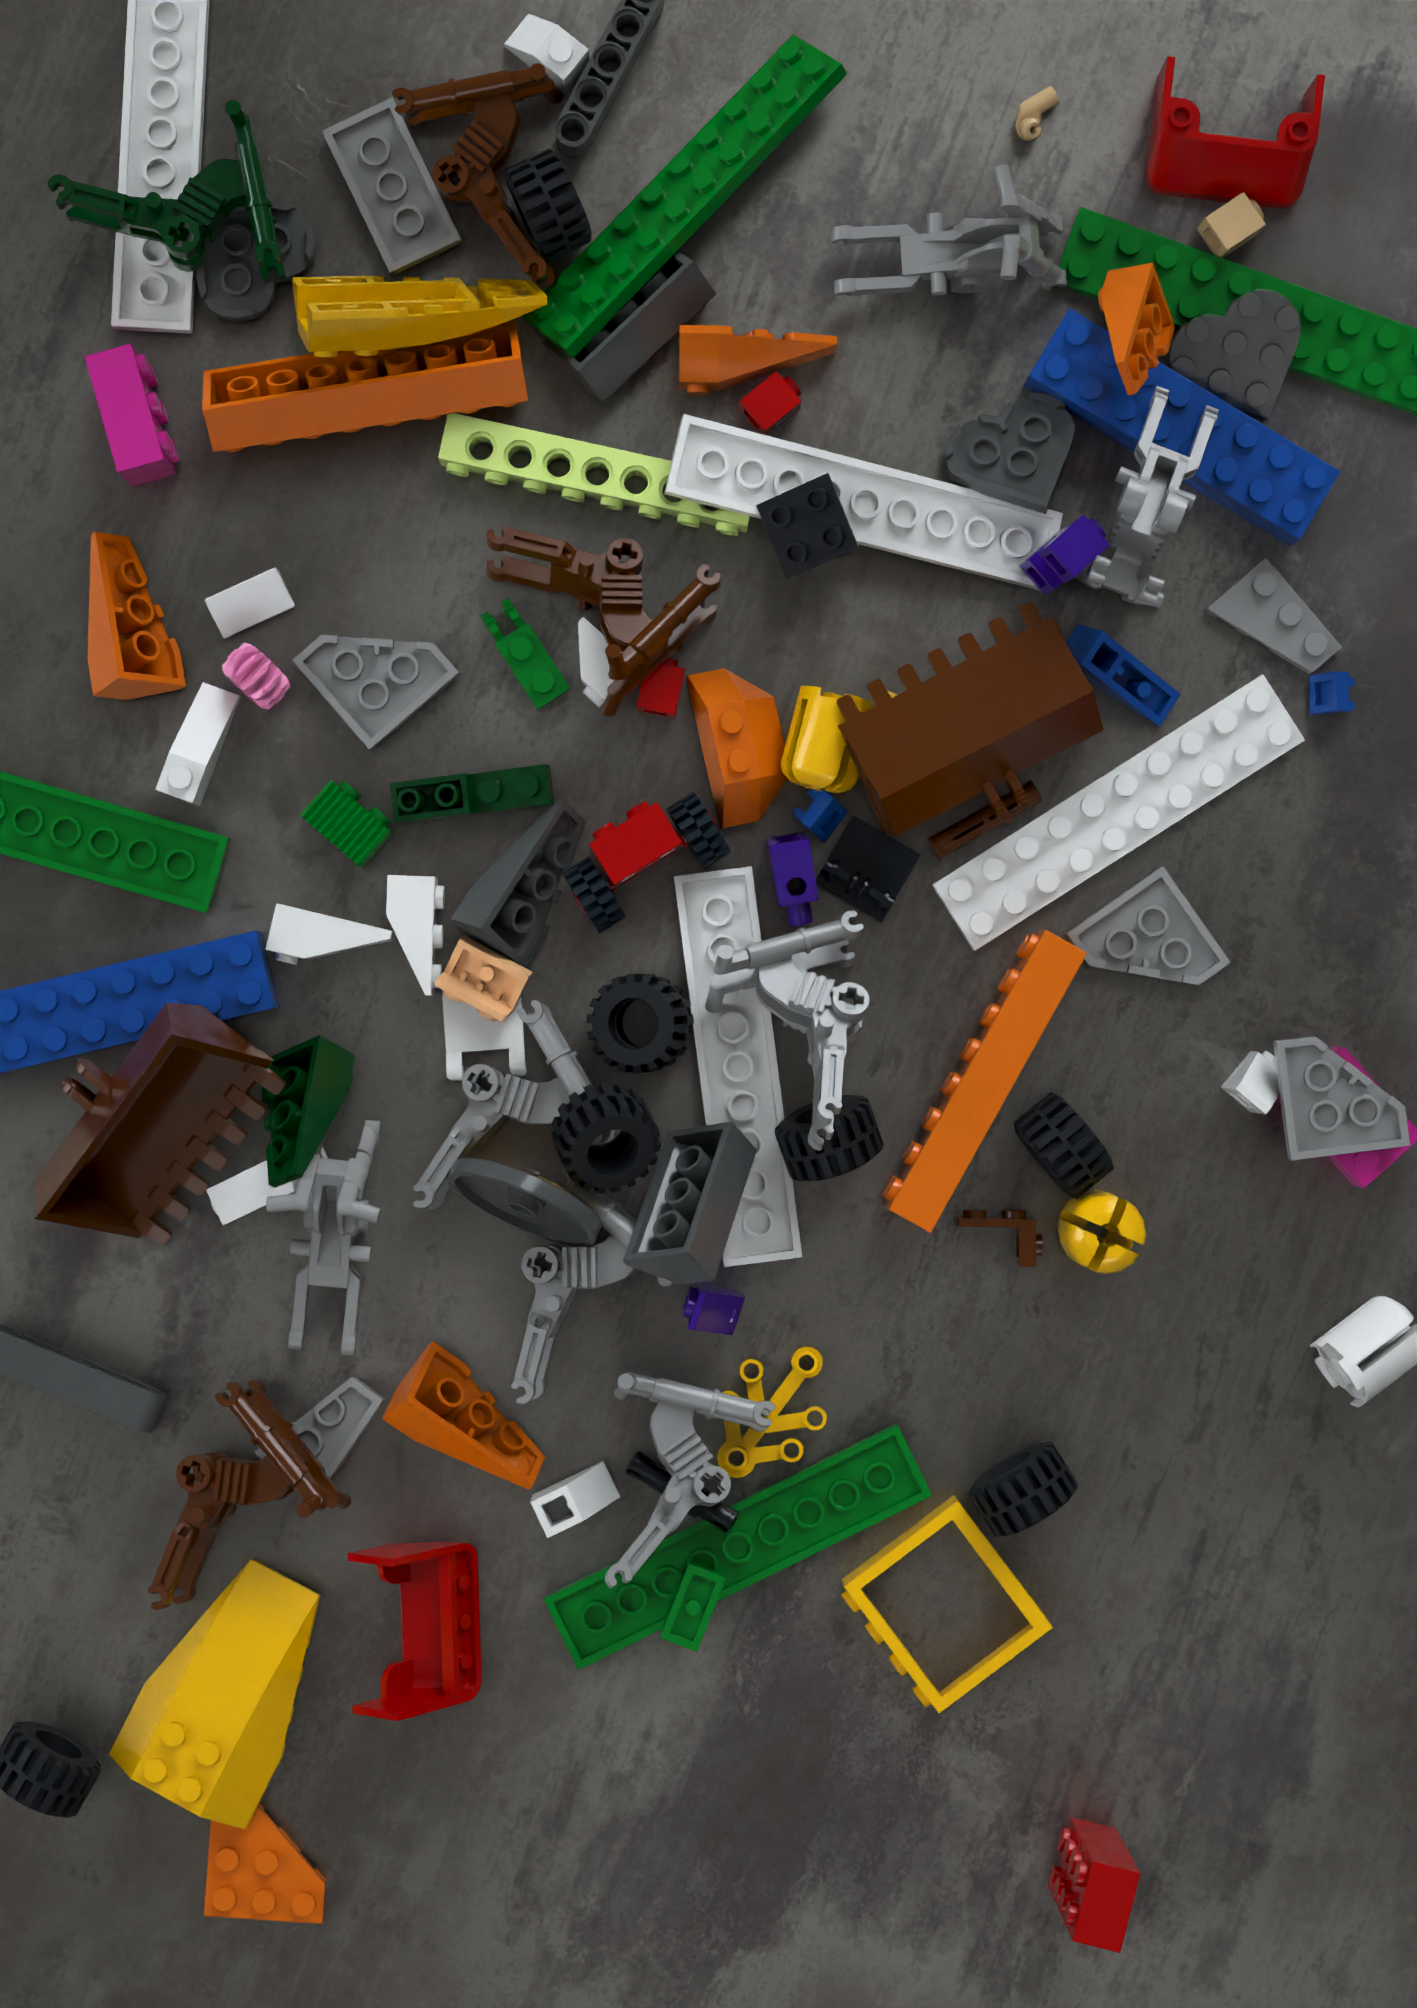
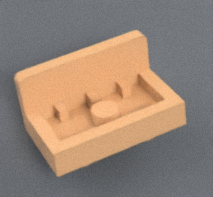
M463 935L459 939L444 972L437 978L434 985L442 989L443 994L449 999L456 1002L464 1001L477 1008V1012L484 1018L504 1022L514 1012L533 972Z

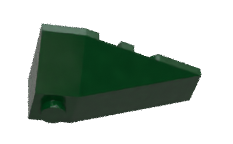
M318 1035L271 1056L273 1062L268 1068L286 1082V1086L277 1095L262 1087L261 1091L262 1102L268 1105L269 1115L264 1118V1129L268 1130L271 1135V1141L266 1148L268 1182L274 1188L303 1176L345 1099L353 1080L352 1072L355 1055L322 1035Z

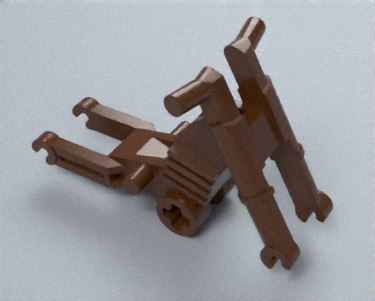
M536 63L529 68L515 71L503 70L456 81L454 78L448 79L447 83L414 90L406 88L393 90L392 95L397 100L406 99L404 105L395 107V111L400 116H409L414 112H418L416 117L407 119V124L412 128H420L426 121L460 114L464 117L468 116L469 112L475 111L474 119L470 122L469 127L463 131V135H460L457 143H454L452 146L453 150L456 151L455 154L444 156L435 163L432 170L433 181L437 188L452 202L462 205L473 203L484 222L497 233L521 266L522 271L526 275H530L531 280L536 284L540 283L541 280H545L548 275L546 286L552 287L556 282L557 274L547 265L546 261L540 256L519 226L509 198L497 175L501 170L500 168L512 156L511 152L521 126L520 114L514 103L544 95L552 104H558L563 99V93L549 77L545 67L540 63ZM458 174L461 182L455 186L451 179Z
M507 525L502 526V537L500 538L494 535L492 529L487 530V545L492 550L507 551L551 562V567H546L503 556L501 568H497L494 566L493 560H488L487 575L491 580L497 582L509 581L554 593H568L577 597V607L583 611L589 610L592 604L599 607V624L608 644L605 649L610 667L608 676L614 680L607 688L608 694L601 708L606 716H614L621 701L636 686L642 684L676 650H680L684 646V642L703 623H710L716 618V604H711L708 609L703 608L705 599L720 587L721 574L715 573L712 578H707L709 571L707 564L701 565L697 569L696 578L672 602H667L663 606V611L652 620L646 615L642 605V575L640 572L643 564V550L636 541L627 538L617 539L608 546L607 552L594 554L572 547L566 541L512 529ZM622 555L630 556L627 562H619Z
M250 1380L248 1382V1386L253 1390L252 1396L248 1390H243V1387L238 1382H229L226 1387L231 1392V1397L229 1398L226 1392L217 1393L215 1398L219 1405L228 1407L251 1435V1441L254 1445L258 1444L266 1456L262 1460L242 1457L230 1458L226 1453L217 1451L187 1456L177 1466L176 1479L180 1487L188 1492V1501L177 1522L176 1528L172 1532L152 1585L148 1588L150 1594L159 1593L161 1595L160 1601L151 1604L153 1610L167 1608L172 1602L182 1604L193 1599L196 1592L195 1585L216 1533L224 1520L235 1514V1504L246 1506L288 1497L295 1490L304 1499L296 1507L297 1514L302 1518H307L317 1510L322 1511L326 1507L346 1509L351 1504L350 1496L338 1490L326 1475L325 1468L293 1430V1424L289 1420H285L265 1395V1386L259 1380ZM192 1466H193V1474L190 1473V1469H191ZM181 1587L183 1594L174 1597L173 1592L175 1588Z

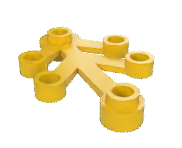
M805 1346L793 1354L791 1359L793 1369L769 1400L775 1404V1409L767 1417L762 1416L772 1421V1424L764 1432H756L749 1427L742 1437L740 1424L724 1420L727 1441L720 1447L717 1460L719 1467L724 1469L730 1477L741 1478L752 1472L756 1463L781 1459L787 1462H796L803 1456L804 1446L796 1438H788L781 1445L755 1447L765 1433L806 1427L810 1430H820L827 1423V1413L819 1406H812L804 1412L779 1415L804 1379L812 1378L822 1370L823 1357L816 1348ZM803 1355H809L814 1359V1366L811 1370L801 1368L799 1361ZM757 1359L744 1361L740 1366V1376L746 1381L748 1399L762 1402L765 1401L761 1379L764 1374V1367ZM754 1363L758 1366L759 1374L756 1378H749L745 1374L747 1364ZM731 1390L722 1392L725 1394L740 1397L736 1392ZM811 1411H818L822 1414L823 1421L820 1425L814 1426L809 1423L808 1414ZM786 1444H797L799 1454L796 1457L787 1456L784 1450ZM740 1451L744 1455V1462L738 1466L732 1464L730 1461L731 1452Z

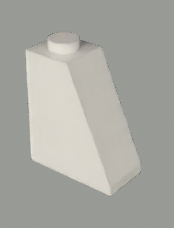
M322 1147L320 1152L321 1158L328 1159ZM266 1160L206 1189L210 1197L213 1211L219 1216L222 1225H225L266 1206V1198L268 1196L289 1195L295 1192L293 1189L295 1180L276 1188L270 1186Z

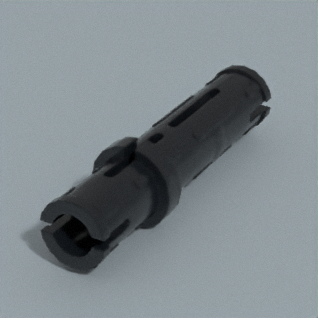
M640 1451L634 1455L626 1470L628 1475L642 1481L660 1494H663L671 1478L670 1473L664 1466L651 1460ZM703 1487L701 1490V1492L704 1493L706 1496H708L711 1493V1491L705 1487ZM722 1502L712 1507L695 1506L688 1512V1515L696 1518L698 1516L725 1534L730 1532L740 1514L739 1511Z

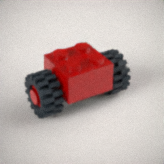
M694 792L666 808L677 829L680 831V835H677L659 804L656 802L649 806L647 801L638 804L626 812L628 820L615 827L613 822H610L592 833L595 840L589 843V846L609 877L606 880L607 883L603 880L590 857L585 858L562 873L574 892L573 896L583 912L589 916L599 934L626 918V915L610 891L611 889L613 892L617 891L616 888L681 849L682 846L683 848L689 846L703 869L731 853L714 819Z

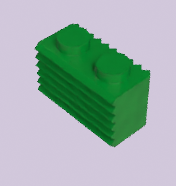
M330 780L301 813L300 817L356 865L364 869L394 834L387 828L391 820L374 806L369 811L361 806L357 800L362 795L344 780L339 786Z

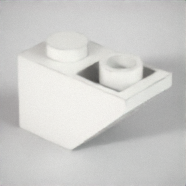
M601 1461L533 1494L530 1503L547 1538L586 1520L620 1498V1494L604 1461Z

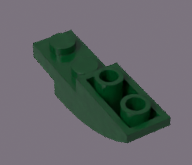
M548 764L390 783L394 823L500 813L554 804L551 771Z

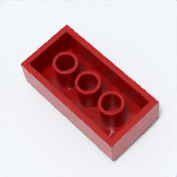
M1070 1817L1068 1828L1062 1827L1060 1831L1057 1850L1061 1852L1058 1866L1053 1865L1050 1870L1048 1889L1052 1890L1053 1901H1055L1058 1907V1913L1061 1914L1063 1925L1066 1926L1072 1941L1120 1953L1141 1873L1116 1828Z

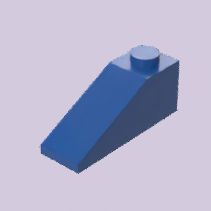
M1077 624L1066 641L1068 648L1089 683L1155 726H1161L1181 695L1179 692L1101 630Z

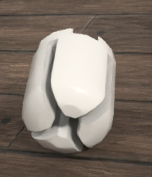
M1385 1296L1374 1297L1310 1345V1347H1316L1320 1355L1314 1359V1362L1333 1388H1336L1338 1385L1344 1388L1355 1398L1350 1404L1359 1408L1417 1364V1324L1412 1327L1409 1326L1414 1316L1404 1305Z

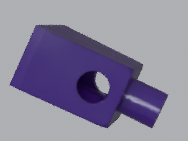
M804 831L765 838L776 901L779 907L787 906L790 926L812 923L810 902L819 900L809 838ZM799 877L801 885L796 889H789V880Z

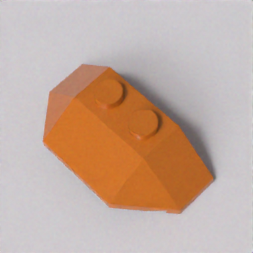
M725 668L687 675L685 678L720 829L758 822L788 779L781 769L785 743L774 696Z

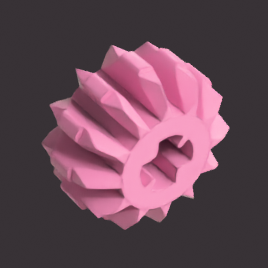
M243 643L238 649H234L227 657L228 660L222 665L225 676L262 709L269 710L275 703L278 704L285 696L284 693L290 688L289 680L281 670L251 644Z

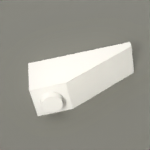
M202 682L168 753L155 790L201 806L241 696Z
M276 903L265 949L275 952L274 960L297 965L298 958L309 960L394 940L396 934L394 931Z

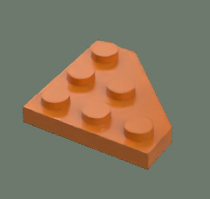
M260 1803L245 1830L211 1820L204 1916L322 1924L325 1913L327 1880L317 1868L314 1869L300 1853V1848L280 1826L278 1827L264 1812V1807Z

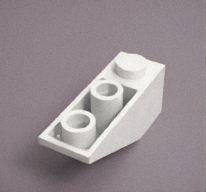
M387 875V918L424 994L434 996V989L438 988L434 984L442 974V964H435L436 948H443L444 930L443 925H437V909H444L445 886L438 885V878L435 876Z

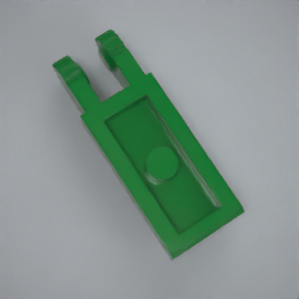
M509 598L501 602L502 609L508 619L512 620L517 628L516 630L504 637L493 615H490L487 611L480 617L496 640L495 646L539 711L571 690V688L528 622L524 623Z

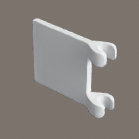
M442 990L447 1078L450 1081L462 1080L464 1075L462 1053L509 1049L510 1073L516 1077L525 1076L527 1065L523 1021L518 1016V1009L522 1008V998H520L514 1012L504 1022L484 1018L477 1012V1008L464 1001L456 1002L449 999L443 994Z

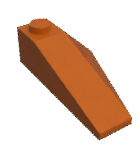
M679 325V390H687V395L709 396L710 391H719L772 374L775 371L778 372L834 354L837 349L838 336L790 332L783 334L782 339H776L774 334L769 333L765 329H754L752 332H747L743 335H735L732 326Z
M102 532L91 534L87 660L93 696L130 700L183 689L186 687L180 649L175 638L169 639L162 624L161 618L164 617V613L160 604L154 605L145 586L148 578L130 538Z

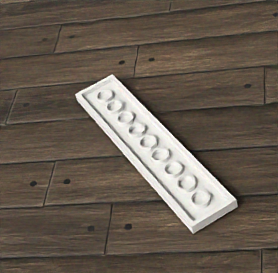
M128 0L118 193L132 197H146L148 193L156 192L163 199H178L189 178L195 177L201 171L210 0ZM116 232L111 327L114 330L192 334L196 270L185 272L176 268L170 259L168 250L160 242Z
M683 414L665 487V495L762 519L756 505L829 473L858 544L1040 591L1019 565L1049 538L1059 532L1063 516L1061 512L1048 509L1047 513L1043 514L985 496L966 487Z
M1262 674L937 881L932 887L972 950L976 951L1294 748L1305 739Z
M752 866L674 876L691 1015L694 1018L693 1030L706 1125L732 1121L757 1149L723 1253L724 1267L802 1257L793 1180L788 1173L774 1131L785 1118L771 1011L760 1003L756 996L755 987L724 994L720 1011L717 1013H710L705 1009L710 982L713 976L716 975L714 965L718 948L721 945H729L733 948V951L746 948L749 944L762 941Z

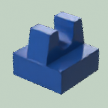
M1341 671L1309 675L1310 714L1326 715L1355 710V702L1349 701V687L1355 686V678L1349 677V672Z
M810 789L806 794L814 802L807 811H803L796 806L792 813L812 835L825 843L848 811L826 791L822 790L820 792Z

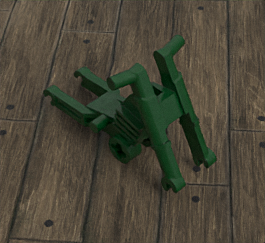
M237 100L228 101L225 105V111L235 128L237 138L235 149L238 160L218 159L213 161L195 177L189 178L178 199H163L156 192H150L146 197H132L72 181L61 174L52 176L47 183L52 192L56 191L58 187H65L63 191L59 192L56 204L61 210L69 204L73 205L66 212L69 221H78L129 236L160 242L168 250L173 265L185 272L195 271L204 264L207 254L205 242L207 240L214 242L215 236L220 232V228L226 222L225 220L229 217L230 212L236 207L245 205V211H249L250 220L248 221L249 226L253 230L256 245L255 256L260 266L262 281L265 284L270 282L269 272L271 270L277 271V277L280 281H284L286 277L274 227L276 216H272L271 207H273V204L268 196L259 150L256 146L252 123Z

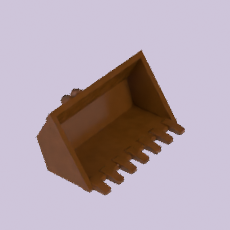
M1027 602L1019 607V614L1027 627L1026 630L1013 636L1003 618L998 617L989 622V630L997 645L982 651L973 634L967 633L958 638V644L967 660L952 667L943 650L937 648L928 653V660L936 676L921 682L911 664L898 668V676L906 691L893 698L890 697L880 679L870 682L867 685V690L876 706L863 713H860L850 695H845L837 700V706L846 721L838 725V729L854 762L882 832H888L893 837H896L982 792L998 820L1002 821L1008 818V810L994 788L1006 783L1017 806L1021 810L1030 807L1029 799L1016 775L1104 730L1094 691L1065 643L1060 628L1053 616L1043 621L1033 602Z
M166 1003L112 1077L91 1061L80 1058L75 1065V1070L96 1087L99 1092L97 1095L94 1094L86 1086L70 1077H66L62 1082L61 1089L87 1111L34 1181L37 1205L34 1210L35 1219L134 1238H140L144 1234L159 1245L166 1244L172 1233L154 1218L161 1209L178 1220L186 1218L191 1210L190 1207L173 1193L180 1184L198 1196L205 1193L209 1187V1182L192 1169L199 1159L217 1171L224 1168L228 1162V1157L211 1144L219 1133L235 1145H240L246 1139L247 1132L230 1119L238 1108L254 1120H259L266 1112L267 1108L249 1094L254 1085L258 1083L275 1095L279 1094L286 1086V1082L268 1068L273 1059L262 1050L256 1049L203 1005Z

